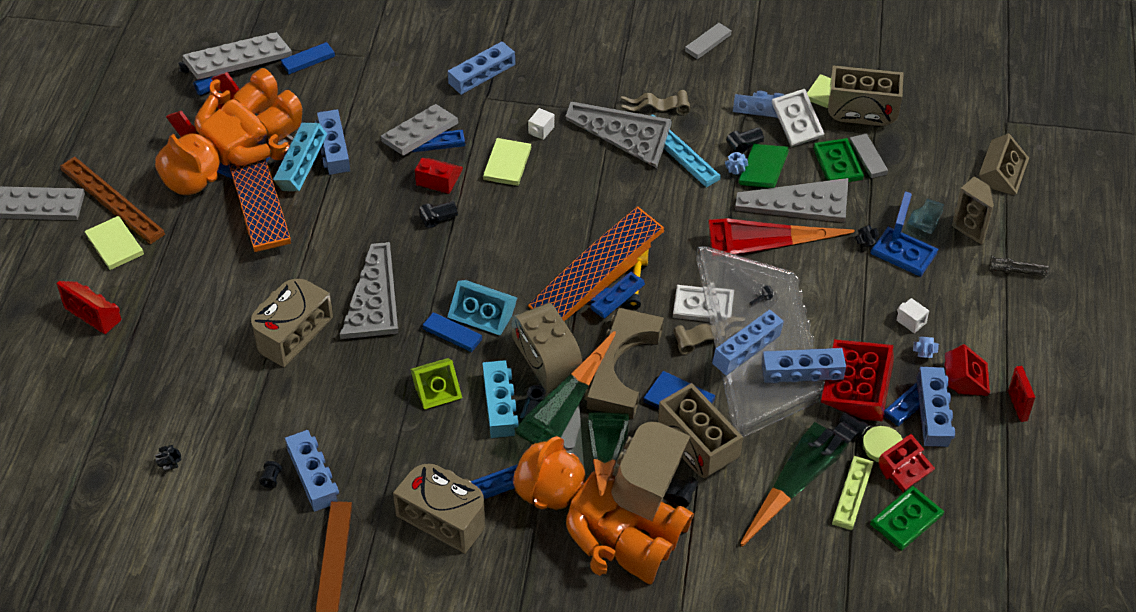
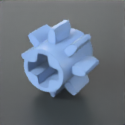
M738 152L730 154L728 156L729 160L725 161L729 173L732 172L735 175L742 174L745 171V167L748 166V160L745 158V155H741Z
M919 337V341L914 342L913 351L918 352V357L933 358V353H938L939 344L934 343V338Z

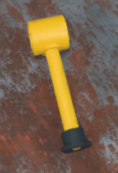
M649 249L637 258L638 263L634 265L633 273L640 277L641 266H647ZM639 290L626 301L628 308L638 309L641 307L640 296L638 295Z

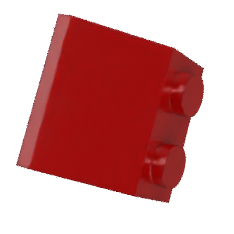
M421 158L415 169L416 185L450 194L463 167L432 158Z
M965 344L945 353L944 365L946 376H948L949 388H952L958 394L984 396L990 394L988 363Z

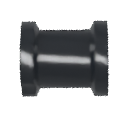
M266 461L263 466L264 472L259 478V482L263 487L275 488L277 486L276 479L282 471V466L274 461Z

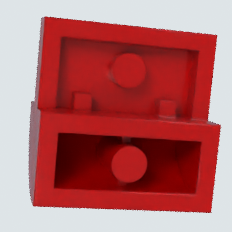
M912 434L892 446L879 457V465L883 475L887 480L891 478L902 492H905L932 473L935 468L922 454L924 448Z

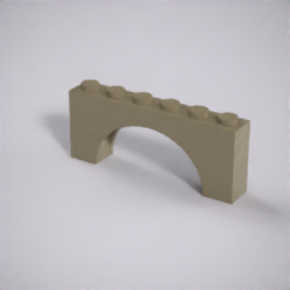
M619 308L617 314L613 315L611 320L612 329H608L606 338L613 331H616V334L590 382L591 388L586 390L584 400H587V409L634 419L639 403V392L629 389L618 379L614 366L618 358L631 347L647 343L659 344L663 331V317Z

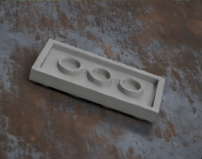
M435 104L381 135V140L404 156L458 124V118Z

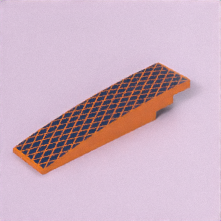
M263 159L243 166L233 163L229 164L254 252L291 244L290 235L266 160Z
M635 208L562 271L528 305V308L533 309L546 303H551L563 321H565L638 263L637 258L651 247V242L664 232V227L641 208Z

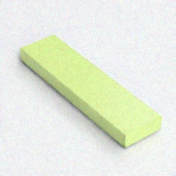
M857 456L853 457L832 525L853 530L874 461Z

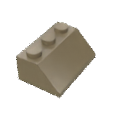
M1010 134L1003 135L991 140L978 176L981 181L990 186V189L1016 195L1029 157Z
M974 176L961 187L952 223L954 228L981 245L985 241L994 207L989 185Z

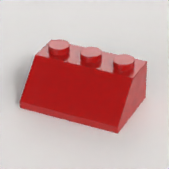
M59 281L56 283L64 308L103 334L109 332L121 321L119 307L115 303L106 301L102 295L92 292L88 286L70 281Z

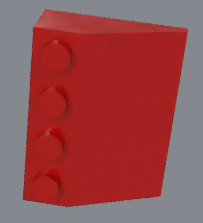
M834 339L832 348L843 349L846 363L844 379L825 380L821 403L863 420L882 421L894 362L893 345Z

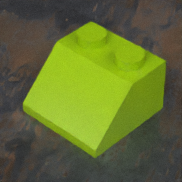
M446 358L410 369L416 391L424 409L462 398L451 359Z

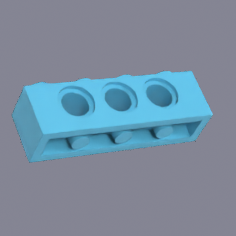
M301 123L273 179L282 191H300L327 136V133L319 123Z
M506 360L484 362L483 377L491 438L515 436V428H518L517 415L513 416V412L516 411L515 399L511 400V396L514 395L513 384H509V380H512L511 368H507Z

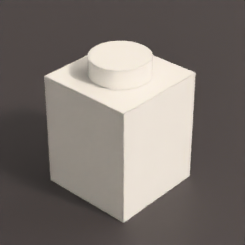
M540 108L528 121L529 134L543 140L554 128V114Z
M911 298L898 307L896 321L915 333L927 323L929 310Z

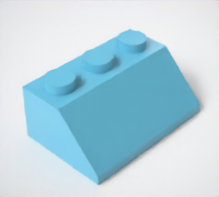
M461 280L457 282L448 318L501 335L512 317L517 297L467 280Z

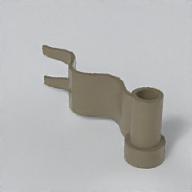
M680 90L677 96H670L666 99H659L652 93H644L638 99H629L621 96V100H625L630 104H638L643 101L636 107L621 105L622 109L630 112H637L647 105L661 112L676 108L677 113L680 115H687L690 112V103L688 102V95L685 90Z
M729 318L717 327L701 324L690 330H685L683 326H677L673 329V333L678 341L680 353L687 355L694 351L695 345L706 340H714L718 343L727 341L742 330V328H732L724 334L721 333L731 324L744 323L745 320L744 318Z

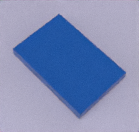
M887 227L871 249V254L921 277L937 255L938 249L902 232L900 238H892L894 229Z
M663 371L645 395L644 402L659 409L660 401L690 383ZM695 386L712 404L715 400V395Z

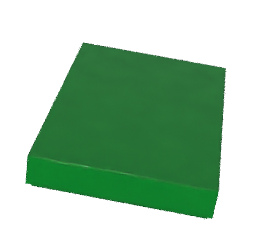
M848 138L813 143L814 152L827 181L848 178V182L863 180V172Z
M754 144L747 159L748 166L742 172L739 184L775 188L789 152L788 147Z
M912 486L873 518L870 525L902 551L940 519L944 511L917 488Z

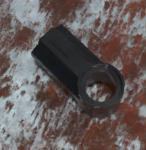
M760 127L743 133L733 131L727 136L726 142L734 152L742 154L748 147L764 142L763 131Z
M454 201L436 206L424 204L418 211L427 228L436 227L440 221L458 216Z
M533 385L527 391V399L519 419L527 427L537 425L541 411L546 405L545 389L542 386Z

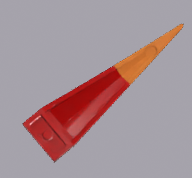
M729 218L708 220L712 257H733L855 232L853 229L793 226Z

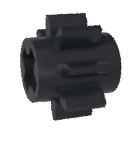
M867 225L857 230L859 234L855 238L858 244L863 243L864 247H867L877 242L876 238L879 236L876 227L871 228V225Z
M173 445L158 448L160 453L155 455L157 465L162 467L164 471L178 468L177 463L182 460L180 451L173 448Z

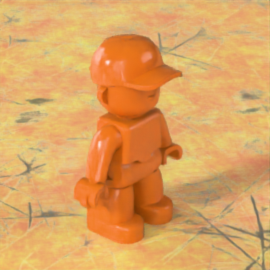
M261 68L253 73L250 82L240 88L231 100L228 90L224 93H218L220 91V80H213L210 83V95L195 117L194 125L199 134H187L179 139L172 134L168 139V144L158 152L155 167L162 181L168 188L178 194L192 195L203 190L207 186V181L214 182L217 179L220 162L223 165L233 163L243 166L268 157L274 160L284 159L290 145L288 142H284L281 145L276 144L301 125L302 105L297 96L289 90H285L277 96V82L273 75L265 68ZM219 104H224L221 109L215 112Z
M556 436L547 442L535 443L523 453L513 477L514 488L518 495L540 509L548 507L558 510L570 505L566 518L568 532L588 556H592L590 567L595 574L601 576L607 573V563L601 558H607L612 561L615 556L618 563L625 570L651 585L654 582L661 561H667L671 551H674L681 532L687 533L694 513L682 506H678L675 509L661 502L653 521H650L620 507L614 501L611 490L615 480V476H613L615 469L612 471L604 494L600 496L595 471L585 481L586 474L583 464L576 455L566 452L562 438ZM642 530H645L646 532H648V533H649V536H647L646 534L642 533Z

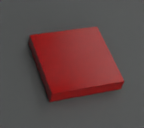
M1016 366L1008 393L1019 420L1025 422L1029 419L1035 395L1023 366Z

